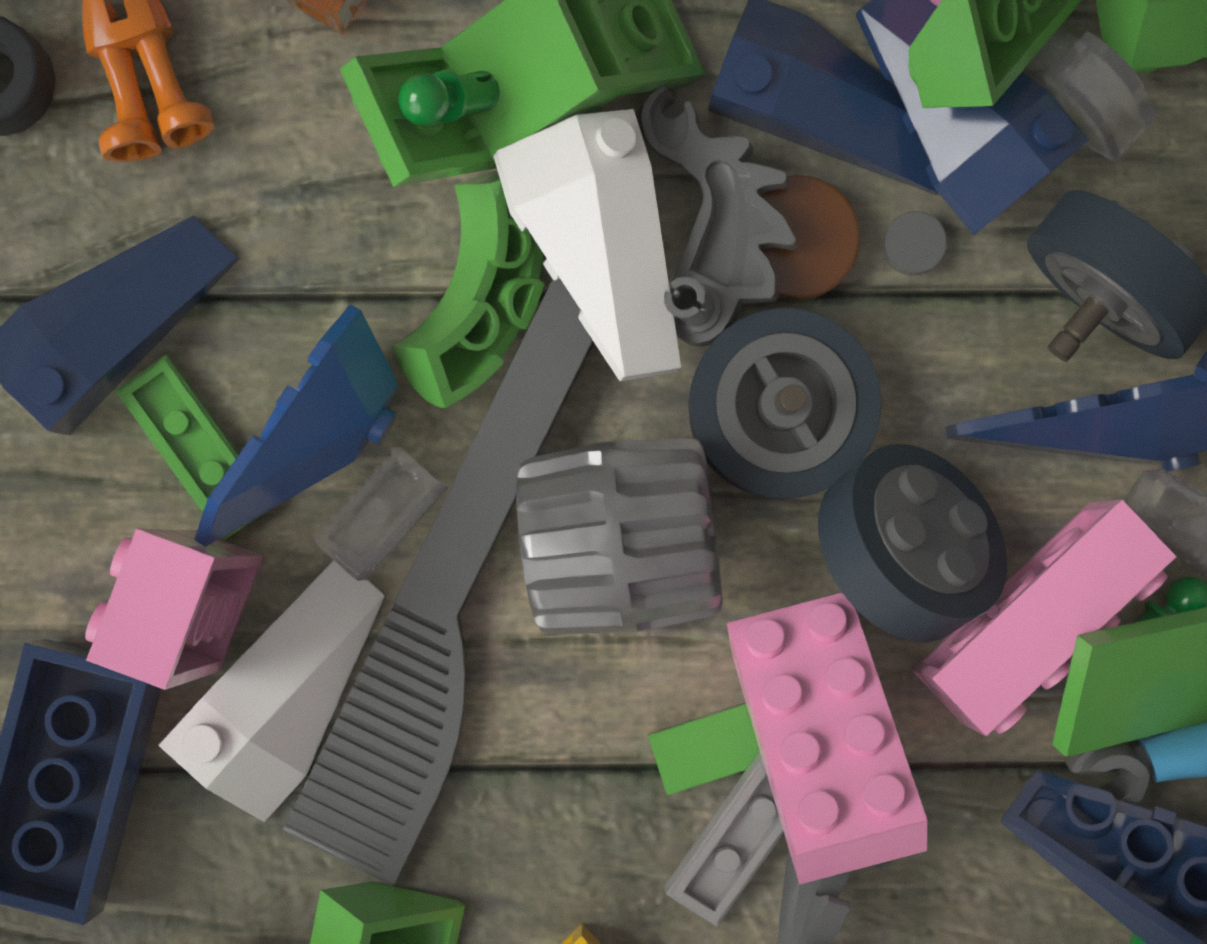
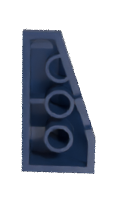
M748 0L712 91L708 111L937 195L938 192L933 187L925 169L930 164V160L918 134L910 135L902 118L907 110L895 84L885 80L880 72L808 15L767 0Z
M871 0L855 14L884 79L895 83L907 110L902 116L910 135L918 134L930 160V164L925 169L933 187L973 235L978 233L1090 140L1053 95L1023 71L993 106L922 108L917 84L913 82L909 74L908 49L937 6L929 0Z
M191 216L21 305L0 327L1 386L47 431L70 435L231 269L239 258L195 216Z
M1036 770L1005 812L1000 823L1146 944H1207V826L1176 817L1177 812L1155 806L1154 810L1116 799L1111 792Z

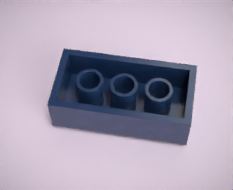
M42 639L24 643L0 734V904L84 926L102 913L105 908L161 688L86 661L89 649L50 639Z

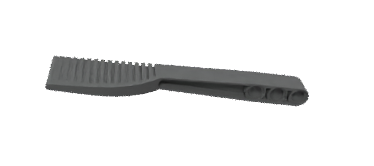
M560 278L556 281L552 280L394 601V605L387 615L379 636L375 640L371 648L372 650L367 656L364 666L282 830L392 886L395 885L441 792L452 766L461 735L466 705L467 662L460 613L516 502L517 475L520 464L528 458L539 456L594 345V341L578 318L580 308Z

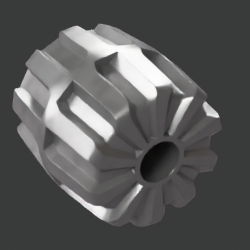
M693 438L609 441L531 457L521 462L516 487L519 542L528 599L534 620L541 632L547 634L628 633L711 617L721 611L723 595L706 456L700 440Z

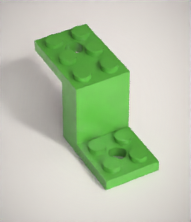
M504 0L442 47L355 56L340 68V72L351 93L353 103L362 117L378 152L380 162L385 168L393 187L497 168L493 157L497 150L574 115L594 113L618 96L655 91L663 86L667 89L688 86L706 74L672 0ZM441 70L454 71L458 75L481 70L487 71L492 74L487 81L496 79L500 90L498 103L491 111L465 113L458 121L450 123L438 121L429 126L413 124L404 117L399 107L398 94L403 82L411 76L419 73L432 75Z

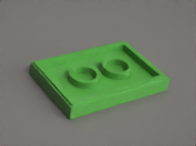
M1206 607L1077 635L1052 745L1064 756L1069 757L1207 722Z

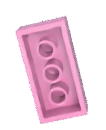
M1123 499L1089 502L1006 580L999 599L989 610L949 634L912 671L961 724L984 736H987L993 730L1001 734L1011 728L1024 715L1027 707L1022 702L1040 685L1047 690L1056 685L1069 673L1071 665L1069 658L1073 655L1077 635L1117 627L1121 619L1116 614L1133 597L1138 601H1142L1154 593L1168 577L1163 569L1176 556Z
M136 528L133 538L125 537L114 555L110 575L117 577L108 603L100 602L90 618L85 639L92 642V646L86 661L164 690L220 672L264 555L220 539L205 547L194 541L196 530Z
M838 593L728 622L727 628L732 658L799 885L927 851L928 820L856 609L844 594Z

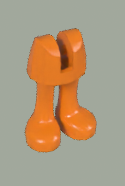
M82 0V24L86 51L90 56L101 60L116 103L117 123L106 128L99 136L98 145L100 152L107 161H138L158 156L162 152L158 136L150 122L134 69L133 56L139 55L145 67L158 106L159 114L157 121L164 143L168 147L181 149L207 137L215 127L211 110L199 102H189L177 81L166 46L174 32L160 0H123L128 17L119 21L111 0Z

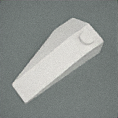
M634 109L574 115L497 150L493 157L511 216L522 232L528 229L547 258L543 265L552 279L556 281L560 278L580 308L579 320L619 381L675 373L681 369L674 315L667 310L664 303L665 291L670 292L652 167Z
M339 554L208 690L158 746L207 790L259 820L267 821L308 775L329 722L332 721L339 705L340 697L354 665L361 655L386 595Z

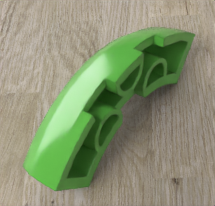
M498 171L483 174L454 185L461 216V239L452 280L443 298L431 315L412 333L390 345L400 369L411 386L427 402L440 408H447L468 396L484 384L502 366L504 361L501 357L508 350L519 330L528 328L545 284L539 280L544 253L529 230L526 229L522 232L511 216Z

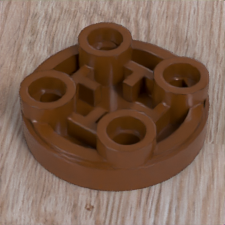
M792 175L788 176L790 185L787 189L768 191L762 194L761 197L783 215L800 245L794 250L773 247L762 249V252L772 263L778 277V298L788 301H805L828 293L847 276L858 255L860 228L854 209L838 189L815 177Z

